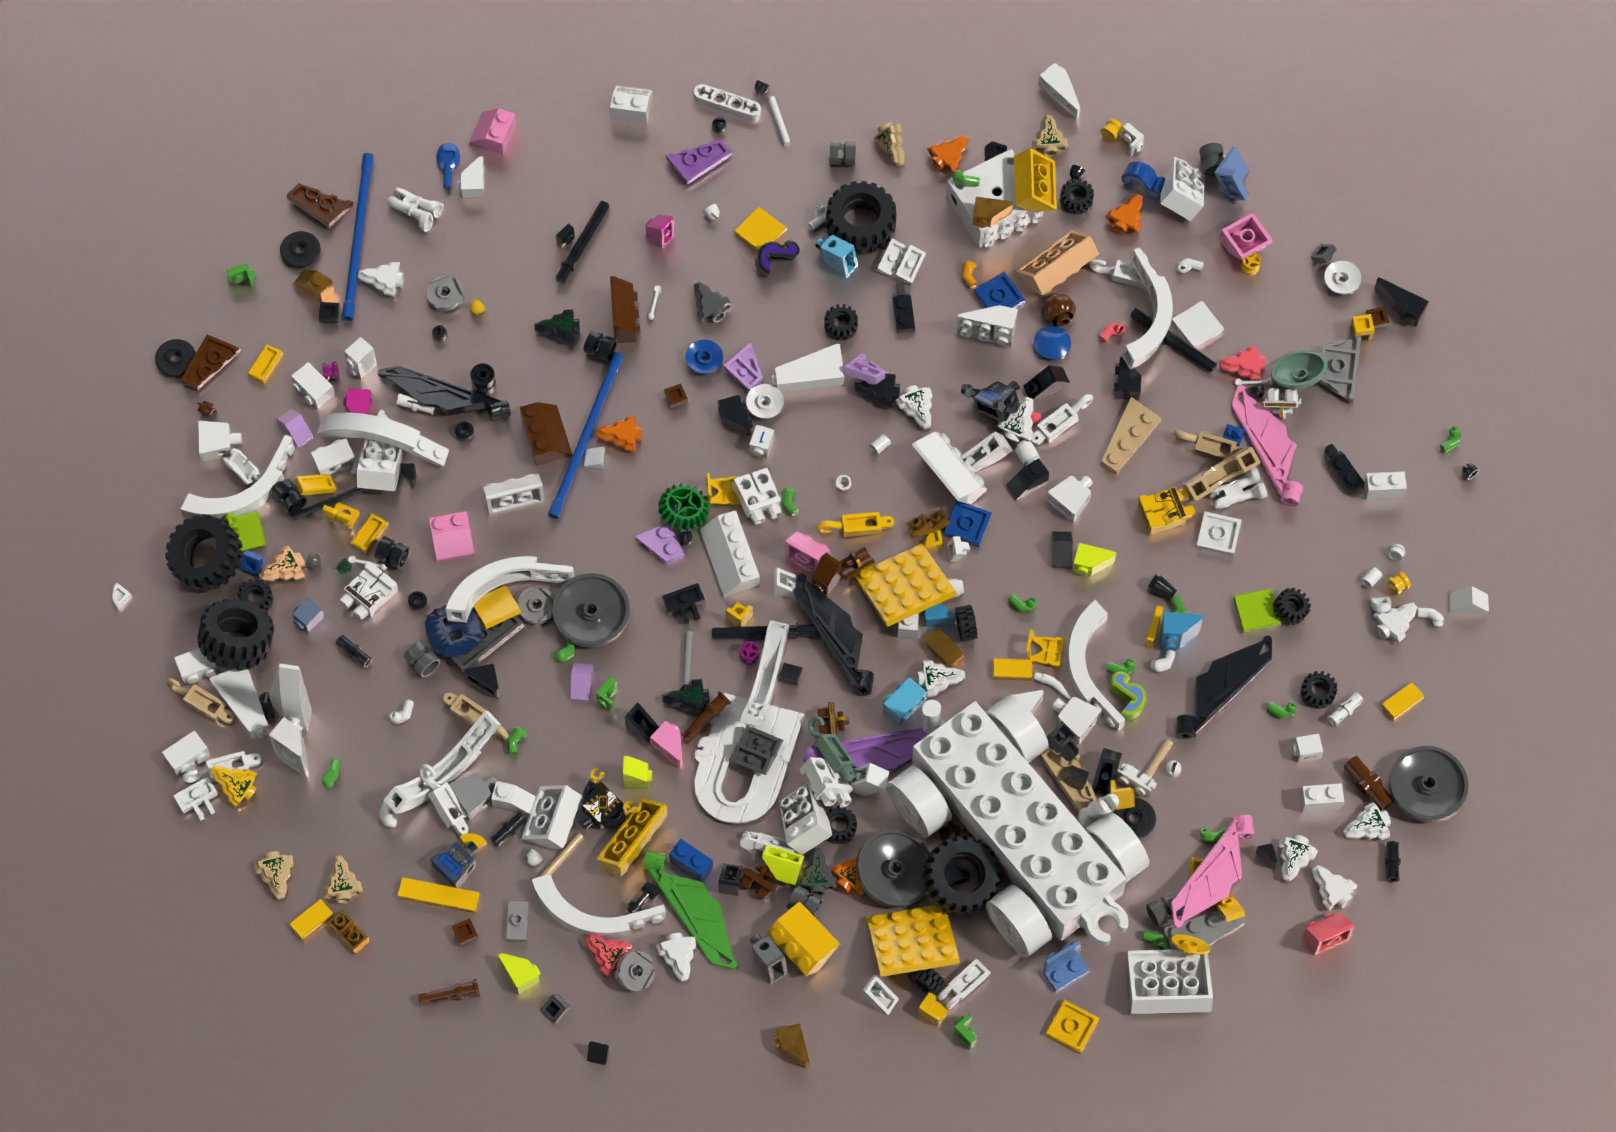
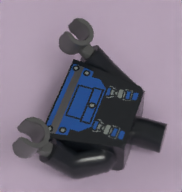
M997 381L987 388L980 390L973 388L972 385L962 384L961 393L967 398L972 397L974 399L978 412L1003 422L1010 412L1016 411L1019 403L1016 392L1020 389V386L1015 381H1011L1008 385Z

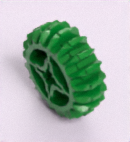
M680 483L679 487L673 484L671 489L667 488L665 493H662L658 503V512L661 514V520H665V525L671 524V530L677 527L678 531L685 529L687 533L689 528L694 531L696 527L700 528L705 523L709 515L710 505L707 502V496H703L702 490L697 491L696 486L690 488L689 484L684 487Z

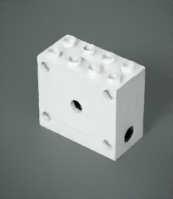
M1012 149L963 172V175L979 177V186L957 184L953 181V177L947 180L946 199L979 249L984 246L989 247L995 241L1005 239L1011 233L1021 231L1027 225L1035 224L1043 218L1044 211H1027L1015 205V153ZM976 197L1013 201L1012 213L992 227L981 228L972 225Z

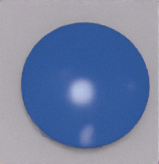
M1046 326L1036 333L1034 347L1037 355L1040 357L1063 359L1070 350L1071 339L1064 329L1058 326Z

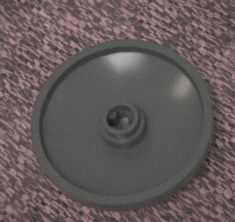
M582 574L568 580L558 590L553 601L552 611L556 628L565 639L582 647H599L614 641L625 630L630 617L629 599L625 590L615 580L602 574Z
M1419 746L1404 752L1396 760L1389 776V789L1395 804L1406 815L1423 822H1438L1450 818L1461 808L1468 794V778L1460 761L1448 751L1434 746Z
M887 829L877 832L862 845L858 852L856 873L859 883L866 894L881 905L892 908L910 906L919 901L928 892L923 887L925 879H922V872L925 869L923 867L924 862L928 859L930 852L920 839L909 832L898 829Z

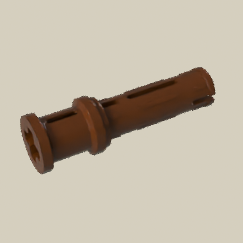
M718 691L715 699L711 703L706 704V709L681 734L688 743H691L714 717H719L720 712L732 703L722 692Z
M473 979L471 982L462 984L457 982L455 986L419 993L418 999L421 1007L458 998V1000H463L464 997L473 995L478 997L480 996L477 979Z

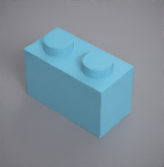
M911 678L906 682L903 680L897 686L896 691L893 694L887 695L883 700V711L901 725L926 700L927 692Z

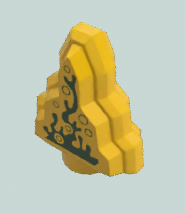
M213 766L210 771L215 781L222 785V792L228 796V801L235 807L238 806L243 798L249 800L256 790L253 782L257 773L249 769L245 771L238 768L230 770L224 766Z

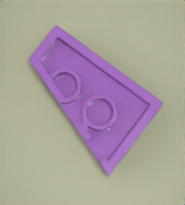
M720 139L700 145L699 148L682 150V153L668 154L666 159L684 181L689 184L731 157L732 151Z

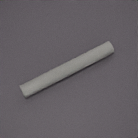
M691 631L685 632L682 685L689 684L691 679L693 632Z

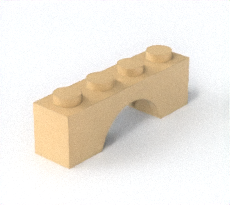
M1246 446L1182 485L1187 490L1190 499L1197 501L1211 493L1222 483L1247 472L1261 462L1252 446Z

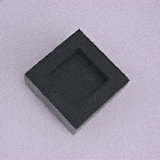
M569 223L556 234L557 245L561 248L566 244H570L575 237L574 227Z
M320 302L319 322L338 323L339 303Z

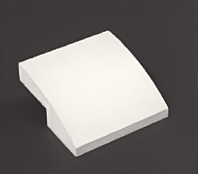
M892 238L875 271L897 281L912 284L926 253L911 244L907 247Z

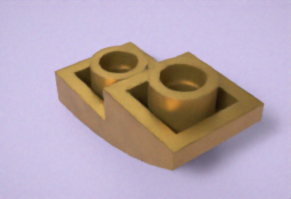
M941 508L927 518L923 514L908 522L907 526L912 535L917 537L938 531L951 523Z
M938 627L923 639L950 668L965 656L962 650Z
M343 910L327 922L331 929L355 954L370 942L368 936L356 926L355 922Z

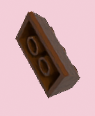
M610 276L614 338L617 339V343L637 342V335H640V323L636 324V318H639V307H635L634 303L638 302L637 290H633V283Z
M536 402L520 407L521 419L536 466L573 456L557 405Z

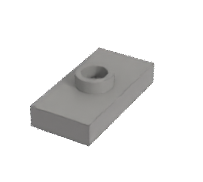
M508 901L507 941L527 942L528 902Z

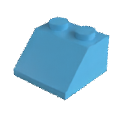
M1164 612L1161 624L1160 648L1172 651L1182 648L1199 634L1203 615Z

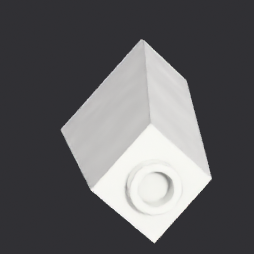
M840 344L832 345L776 367L775 375H772L773 386H776L781 392L843 386L845 377Z
M244 668L243 671L232 669L209 677L213 689L222 701L227 704L229 710L234 714L251 739H260L270 733L247 668Z

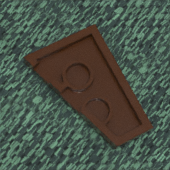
M300 183L287 194L289 201L328 228L353 206V201H344L338 199L336 195L331 194L329 196L320 193V190Z

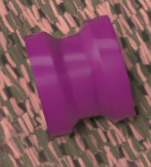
M333 361L332 364L322 363L323 376L327 381L333 378L335 380L340 379L337 361Z
M752 641L744 642L740 647V659L744 664L752 665L759 659L758 645Z

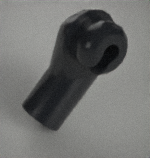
M264 692L259 696V701L266 720L275 718L269 693Z

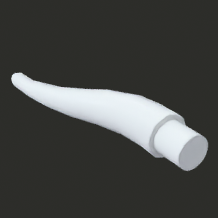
M1035 673L1034 680L1053 686L1065 698L1072 699L1073 696L1067 692L1057 679L1047 674Z

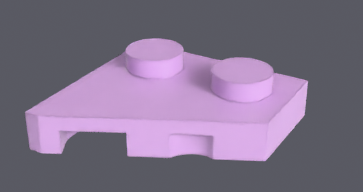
M750 343L724 364V369L748 392L763 382V376Z
M864 354L859 355L846 364L843 369V373L850 375V377L859 378L868 384L875 385L885 378L886 373L885 370L878 367L873 361L867 362Z
M664 524L636 535V540L644 544L654 555L659 556L660 560L665 564L684 558V553L673 529L671 530V524Z

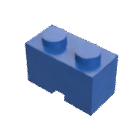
M680 839L669 853L671 863L681 870H685L690 876L700 882H703L713 869V860L683 839Z

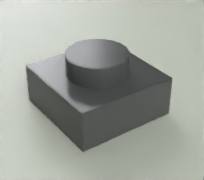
M1320 244L1311 258L1314 262L1327 263L1331 260L1337 249L1333 244Z

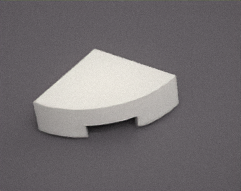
M116 583L113 588L112 600L115 607L119 610L132 595Z

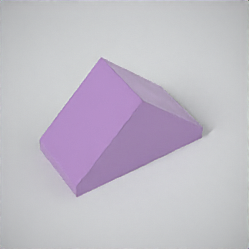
M291 409L277 418L278 423L288 436L292 437L293 442L298 448L314 438L301 414Z
M573 664L571 672V700L590 701L593 664Z

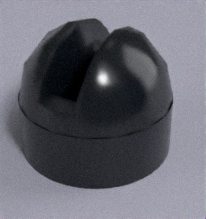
M757 80L754 88L756 93L761 89V95H764L768 92L770 85Z
M722 117L715 118L712 122L713 131L715 133L725 132L727 128L725 119Z
M1072 165L1069 172L1072 179L1075 178V180L1081 179L1085 169L1078 165Z
M436 325L433 328L432 336L434 340L444 341L447 338V330L443 325ZM438 330H441V336H438Z
M1263 384L1248 388L1251 397L1255 399L1262 398L1265 393Z
M1467 463V468L1463 467L1462 473L1470 480L1478 473L1479 469L1474 464Z
M691 531L677 534V540L681 546H689L693 538Z

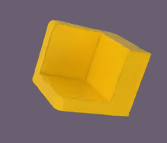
M1371 314L1352 317L1350 329H1354L1355 336L1367 335V339L1372 340L1375 330Z
M739 602L732 609L728 607L725 610L726 619L737 627H744L753 616V607L749 605L746 608Z
M1111 780V794H1115L1119 799V805L1115 810L1135 807L1133 788L1117 789L1115 780Z
M931 992L928 993L918 1007V1014L936 1026H939L948 1013V1008L937 1002L936 995Z

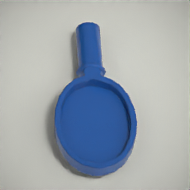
M447 142L439 147L436 155L437 164L444 171V189L451 188V172L458 167L460 162L459 149L455 144Z

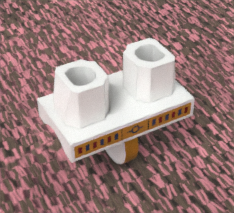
M1270 388L1267 393V399L1264 401V407H1279L1273 408V413L1279 414L1280 419H1285L1286 414L1293 413L1292 408H1298V405L1301 404V398H1298L1297 389H1286L1285 398H1280L1279 389Z

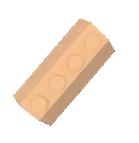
M1071 230L1015 272L1034 293L1046 295L1051 292L1053 287L1062 284L1067 277L1077 273L1082 266L1094 260L1099 255V252L1091 236Z

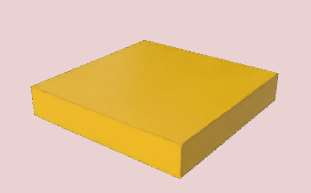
M758 206L734 231V234L758 251L764 243L776 242L787 231V228Z
M506 585L485 594L473 607L486 629L521 613L519 606Z
M1064 999L1045 1035L1081 1054L1099 1021V1017Z

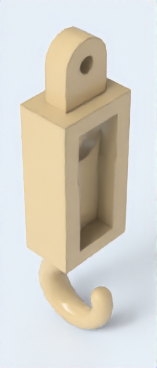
M1180 430L1173 431L1175 437L1195 443L1196 450L1225 459L1243 449L1236 446L1237 442L1203 431H1200L1199 436ZM1228 443L1231 450L1228 454L1220 452L1221 444Z
M172 678L166 680V684L171 690L185 696L183 702L190 708L215 723L218 720L226 724L234 722V714L227 709V704L195 684L189 690L181 687L180 683ZM210 704H215L219 707L215 713L208 710Z
M446 693L444 695V702L450 707L451 714L471 727L483 712L487 711L463 694L459 697L453 693ZM463 704L469 707L467 713L459 710ZM499 726L496 730V736L502 740H507L509 737L507 731L502 726Z

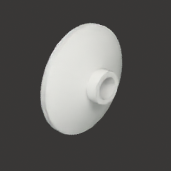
M1348 261L1333 262L1327 267L1324 274L1327 287L1337 294L1353 293L1361 284L1360 270Z
M760 384L753 387L746 397V405L749 412L761 419H769L780 413L784 404L781 391L770 384ZM766 402L768 405L763 406L762 403Z

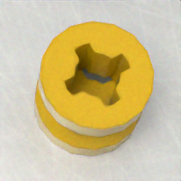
M1109 118L1106 126H1103L1100 132L1107 140L1115 141L1118 137L1117 134L1123 131V125L1118 120Z
M1253 253L1244 258L1241 263L1242 271L1248 275L1256 274L1260 268V256L1257 253Z
M1402 571L1398 572L1395 577L1387 579V584L1395 595H1399L1403 589L1411 587L1408 577Z

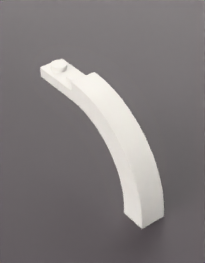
M1141 248L1133 250L1130 261L1150 295L1153 306V321L1151 328L1145 335L1125 346L1121 355L1129 369L1141 365L1157 351L1169 329L1173 311L1172 296L1165 277L1157 278L1156 271L1150 266L1148 257L1142 252Z
M347 412L324 416L317 432L318 435L332 442L342 438L353 437L381 441L401 448L440 468L444 466L449 449L419 435L420 431L412 427L368 414Z
M288 435L283 437L266 472L250 488L236 495L224 498H204L188 493L180 509L182 516L193 519L194 515L202 516L207 514L223 520L228 513H232L233 516H239L260 508L273 496L271 494L273 488L279 482L285 480L283 471L287 464L286 460L289 455L293 454L295 449L292 437Z
M532 556L512 557L490 563L470 574L455 589L446 607L448 621L467 623L472 608L480 598L489 591L507 583L531 580L564 584L574 578L573 566L538 563L537 557Z
M1094 600L1083 611L1072 631L1068 650V671L1071 683L1079 699L1089 704L1093 703V706L1101 709V713L1106 718L1108 725L1112 728L1115 727L1119 731L1124 727L1125 719L1096 688L1086 667L1085 651L1088 642L1094 632L1107 621L1108 613Z
M770 621L767 627L764 648L754 687L741 715L740 722L745 723L746 726H760L767 716L783 659L789 624Z
M484 711L460 742L440 762L432 767L437 774L436 777H432L429 771H427L428 775L440 785L446 782L448 784L453 782L481 754L480 749L501 724L489 711ZM419 776L408 783L394 786L385 797L384 802L395 814L402 813L429 800L430 798L427 794L433 791V789Z
M551 874L531 879L535 894L546 912L560 925L579 935L587 937L588 934L598 935L603 939H619L629 937L630 928L639 929L644 924L650 922L653 924L659 923L664 918H667L664 904L619 917L592 916L574 908L560 895L554 885Z

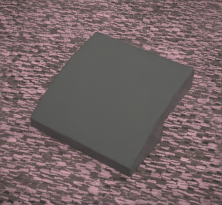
M746 726L740 743L737 742L730 761L766 775L784 740L754 727Z

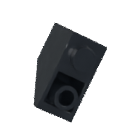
M1120 357L1119 364L1115 363V375H1118V380H1114V392H1117V399L1130 400L1132 397L1135 400H1139L1142 375L1135 368L1129 369L1124 358Z
M1049 365L1024 384L1023 387L1028 397L1036 401L1058 393L1070 381L1063 367Z
M740 395L718 400V410L723 425L745 436L751 435L750 428H753L751 417H747L745 413L748 411L745 400L741 401Z

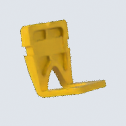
M707 473L705 483L708 486L707 502L714 505L726 506L729 504L730 506H738L740 500L731 487L733 480L737 477L710 479V473ZM711 487L718 491L714 497L711 494Z
M337 503L334 508L324 505L322 508L323 514L329 522L337 521L349 530L352 529L360 514L359 510L341 503ZM347 510L350 512L351 515L346 514L342 511Z
M1030 629L1026 649L1028 660L1046 666L1060 667L1065 639L1062 637H1035L1034 630ZM1031 641L1038 644L1043 650L1035 655H1031Z

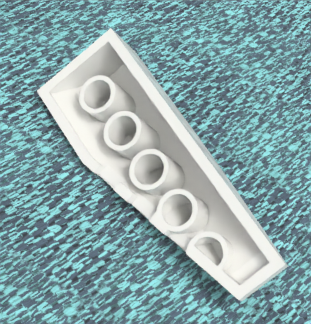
M279 664L276 676L269 690L273 709L281 720L283 717L289 721L293 719L300 725L301 732H307L312 708L300 667Z

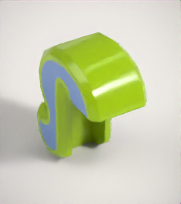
M1116 672L1112 675L1110 688L1129 702L1121 713L1125 721L1134 720L1142 713L1145 707L1146 692L1140 685L1129 683L1130 676L1127 673Z

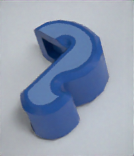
M1141 161L1130 162L1121 176L1124 184L1135 181L1151 197H1161L1165 177L1157 176L1155 170L1147 163Z

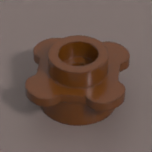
M203 401V403L197 402L199 412L212 416L213 412H217L213 408L214 404Z

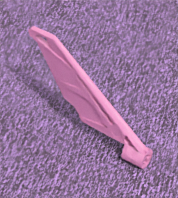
M1239 385L1231 407L1277 489L1280 500L1289 506H1297L1301 498L1303 485L1295 481H1286L1296 450V444L1288 438L1286 425L1247 394L1244 386ZM1243 393L1244 405L1237 400L1238 394Z
M1251 815L1233 817L1231 825L1171 902L1173 926L1176 929L1182 927L1184 921L1228 897L1232 884L1242 878L1238 839H1249L1255 836L1253 817ZM1184 907L1181 918L1178 920L1176 911Z

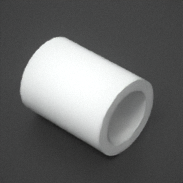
M882 434L870 444V448L875 454L879 455L891 442L886 435Z
M1372 567L1361 581L1367 588L1371 589L1383 575L1380 570Z

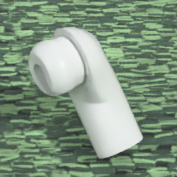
M405 700L402 711L392 712L390 720L394 724H400L410 719L414 702Z
M383 802L379 818L384 826L394 828L397 824V819L393 818L390 813L391 808Z

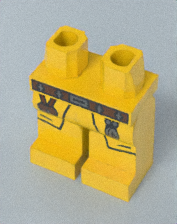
M1172 487L1170 490H1163L1153 495L1147 496L1145 494L1139 496L1138 506L1145 519L1150 536L1179 525H1184L1187 519L1195 516L1192 504L1184 507L1182 505V502L1189 500L1186 489L1176 490L1175 487Z

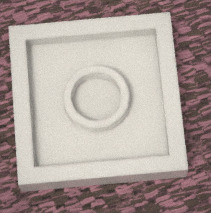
M1203 301L1172 318L1171 321L1186 342L1195 348L1214 338L1224 330L1223 326Z
M1204 511L1196 548L1234 556L1242 520Z

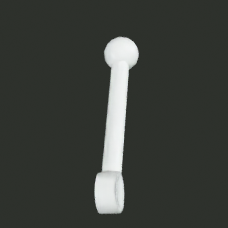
M660 286L654 287L655 294L650 313L647 315L649 320L654 319L653 313L657 297L661 293Z
M1273 378L1260 381L1236 379L1235 385L1237 387L1244 384L1273 385L1274 380Z
M355 556L348 558L350 564L359 563L366 565L368 563L367 561L356 559ZM373 563L382 571H385L387 569V565L384 563Z

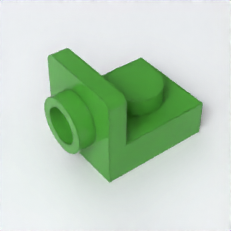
M247 263L226 270L230 285L238 284L248 279L251 287L255 286L254 279H256L253 268L249 269Z
M612 676L596 692L597 703L602 708H608L610 711L614 706L613 701L608 697L612 698L618 690L617 680Z
M970 1014L965 1018L961 1016L954 1023L953 1033L969 1049H972L976 1045L977 1035L970 1027L966 1028L971 1023L972 1017Z

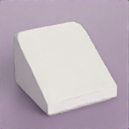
M605 447L586 449L584 468L603 469Z

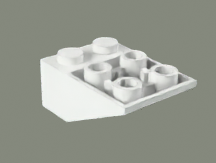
M1174 156L1161 191L1160 204L1191 221L1204 207V174L1202 171L1193 168L1184 160Z
M998 305L961 313L958 315L957 334L963 337L978 338L985 342H996L1002 346H1011L1016 329L1018 309Z
M366 439L357 467V488L395 491L403 449L381 441Z
M810 782L779 801L787 845L800 855H803L832 836L830 821L820 800H815L813 796L815 792L811 790Z

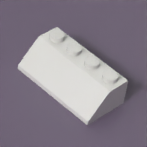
M933 432L914 442L912 446L958 501L971 505L987 490L983 485L985 483L984 480L972 472L973 467L967 461L964 462L962 460L961 452L949 444L950 439L944 433Z
M736 510L719 515L700 529V533L723 597L759 587L760 576Z

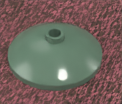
M1309 350L1295 351L1279 358L1273 364L1271 374L1275 383L1282 387L1303 389L1318 383L1326 375L1328 364L1326 358L1318 352Z

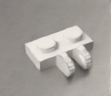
M209 777L173 795L183 814L194 809L200 821L203 820L204 814L198 807L202 803H205L211 815L215 813L209 800L217 796L218 793Z

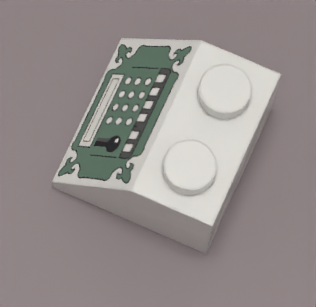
M616 86L610 105L611 119L647 123L653 90Z

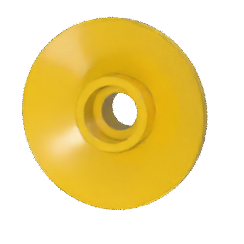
M1177 934L1171 938L1172 944L1182 950V953L1186 956L1193 957L1194 954H1207L1211 949L1208 943L1194 936Z

